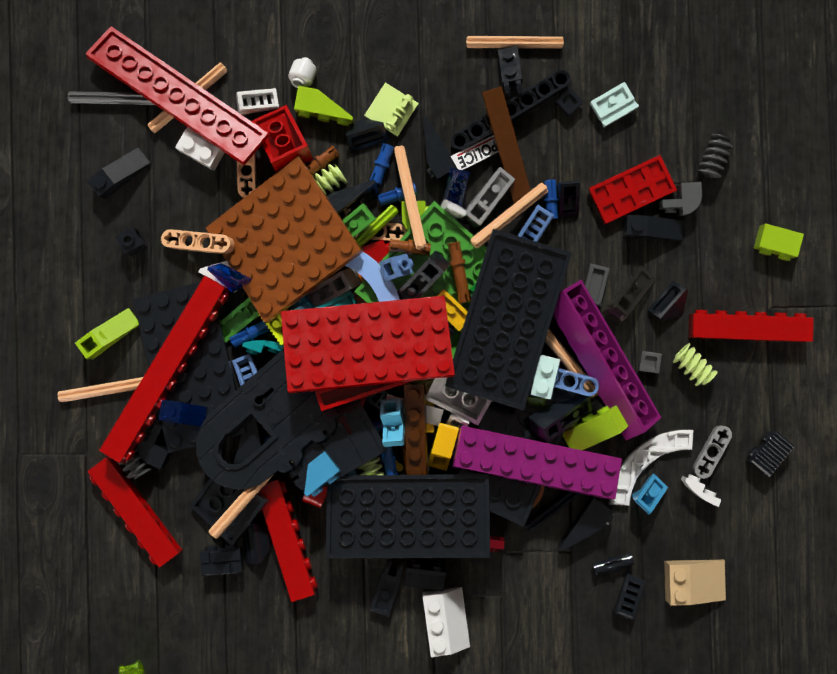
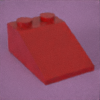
M287 105L251 121L268 133L269 137L262 146L276 173L298 156L305 164L313 160L309 147Z

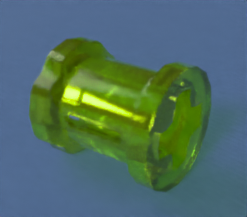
M137 660L131 665L119 666V674H145L141 660Z

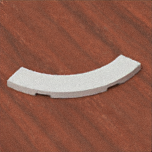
M675 430L662 433L650 438L634 449L621 464L616 498L610 499L608 504L629 506L631 493L640 473L654 460L664 454L680 450H692L693 430Z

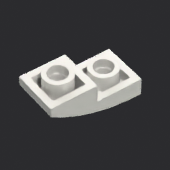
M690 474L688 478L681 477L682 482L695 495L719 507L721 499L716 497L717 493L707 489L703 492L705 484L700 483V478Z

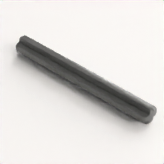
M68 92V101L70 103L155 105L139 93Z

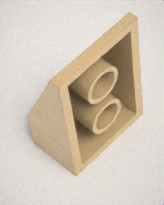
M725 560L664 561L665 601L670 605H695L726 600Z

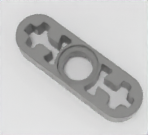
M719 425L712 430L693 465V473L697 477L705 479L713 473L732 438V432L728 427ZM725 430L724 434L726 437L721 438L718 442L722 444L721 447L716 443H712L713 440L718 441L720 437L717 434L718 431ZM714 446L717 449V455L711 458L708 456L707 450L709 447ZM703 457H705L707 460L713 461L712 464L707 462V464L705 465V469H707L706 473L702 472L701 474H699L700 469H698V467L704 466V464L706 463V461L702 460Z

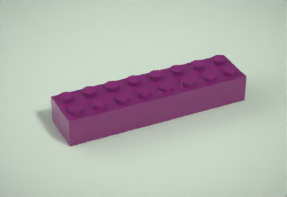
M579 280L560 291L553 316L588 376L594 377L599 381L598 395L609 408L617 405L628 424V427L621 434L625 440H628L646 432L662 417L582 280Z
M461 426L459 428L452 467L610 500L616 498L622 458Z

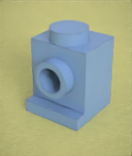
M407 254L391 257L379 262L385 281L413 273V261L411 258H408ZM389 263H391L392 270H393V273H394L393 275H392V272H391Z

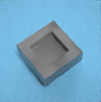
M641 351L638 371L659 373L662 354Z

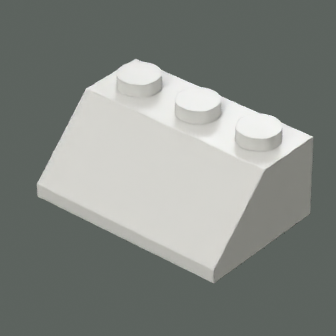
M462 587L444 589V591L423 592L431 657L451 655L469 648L470 642Z

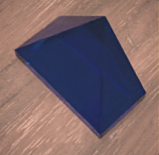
M222 263L208 266L207 269L231 292L247 285L252 279Z

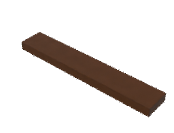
M502 86L481 93L503 170L515 178L509 187L512 202L515 204L531 190Z

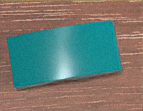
M255 340L244 342L242 347L247 348L246 352L258 355V352L264 353L266 346L269 352L278 354L280 351L284 352V344L280 345L279 342Z

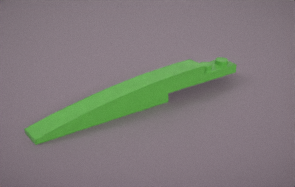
M361 204L343 219V222L355 238L372 224L376 218L365 204ZM250 298L246 299L221 321L226 343L230 340L231 336L241 332L260 317Z

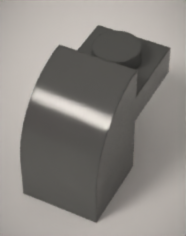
M701 182L679 184L677 186L678 199L661 200L658 203L659 210H665V213H676L678 210L679 217L690 214L701 203Z

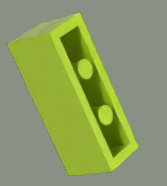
M617 405L611 408L605 406L597 411L598 414L594 416L590 413L583 417L581 422H576L566 429L563 437L569 448L584 450L624 431L628 424Z

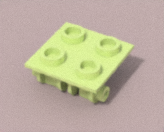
M385 83L364 116L370 120L383 122L385 129L398 137L418 103L413 100L411 95H405Z

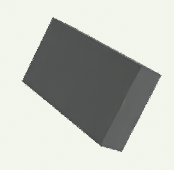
M590 264L585 287L596 306L600 307L610 268Z

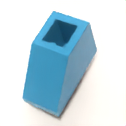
M325 451L308 464L304 492L306 497L310 495L315 497L323 491L322 486L325 483L332 484L339 478L338 473L341 470Z

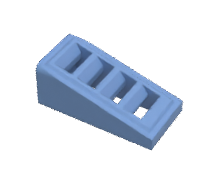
M537 205L518 236L525 238L522 235L526 233L534 238L533 241L537 242L554 217V214ZM537 212L547 218L546 222L536 216ZM533 219L536 220L537 222L543 225L542 228L538 227L531 221ZM528 226L538 231V234L536 235L527 229Z
M250 353L232 361L241 386L258 372ZM249 362L250 365L240 369V365ZM252 370L251 373L243 376L242 373Z

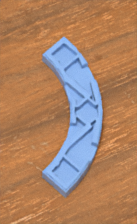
M363 252L345 265L359 273L370 284L379 302L400 300L393 281H385L380 264L368 254Z

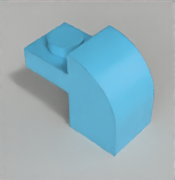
M401 398L381 400L380 418L383 424V446L404 445L405 413Z

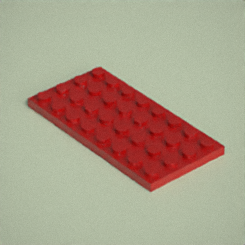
M445 296L281 311L288 393L454 377L455 375Z

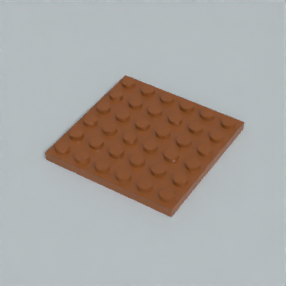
M299 156L206 227L208 233L226 235L233 239V251L222 255L228 261V265L265 323L272 321L281 314V311L288 309L363 253V250ZM217 242V245H219V246H221V247H224V246H227V242H225V243H218V242Z

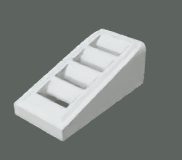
M276 88L236 93L238 113L241 115L279 108ZM267 95H270L272 104H268ZM260 96L263 98L264 105H260ZM251 98L255 99V106H252ZM243 99L247 100V106H244Z
M446 199L442 202L441 207L455 220L464 217L467 213L461 206Z

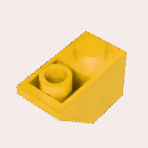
M439 423L428 466L447 471L457 438L458 427Z

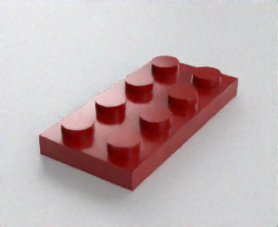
M658 155L588 188V191L605 225L676 192L677 189L661 155Z

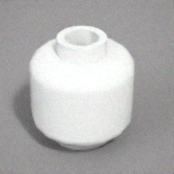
M308 58L296 59L293 61L288 77L291 84L297 88L298 86L309 87L313 83L317 69Z

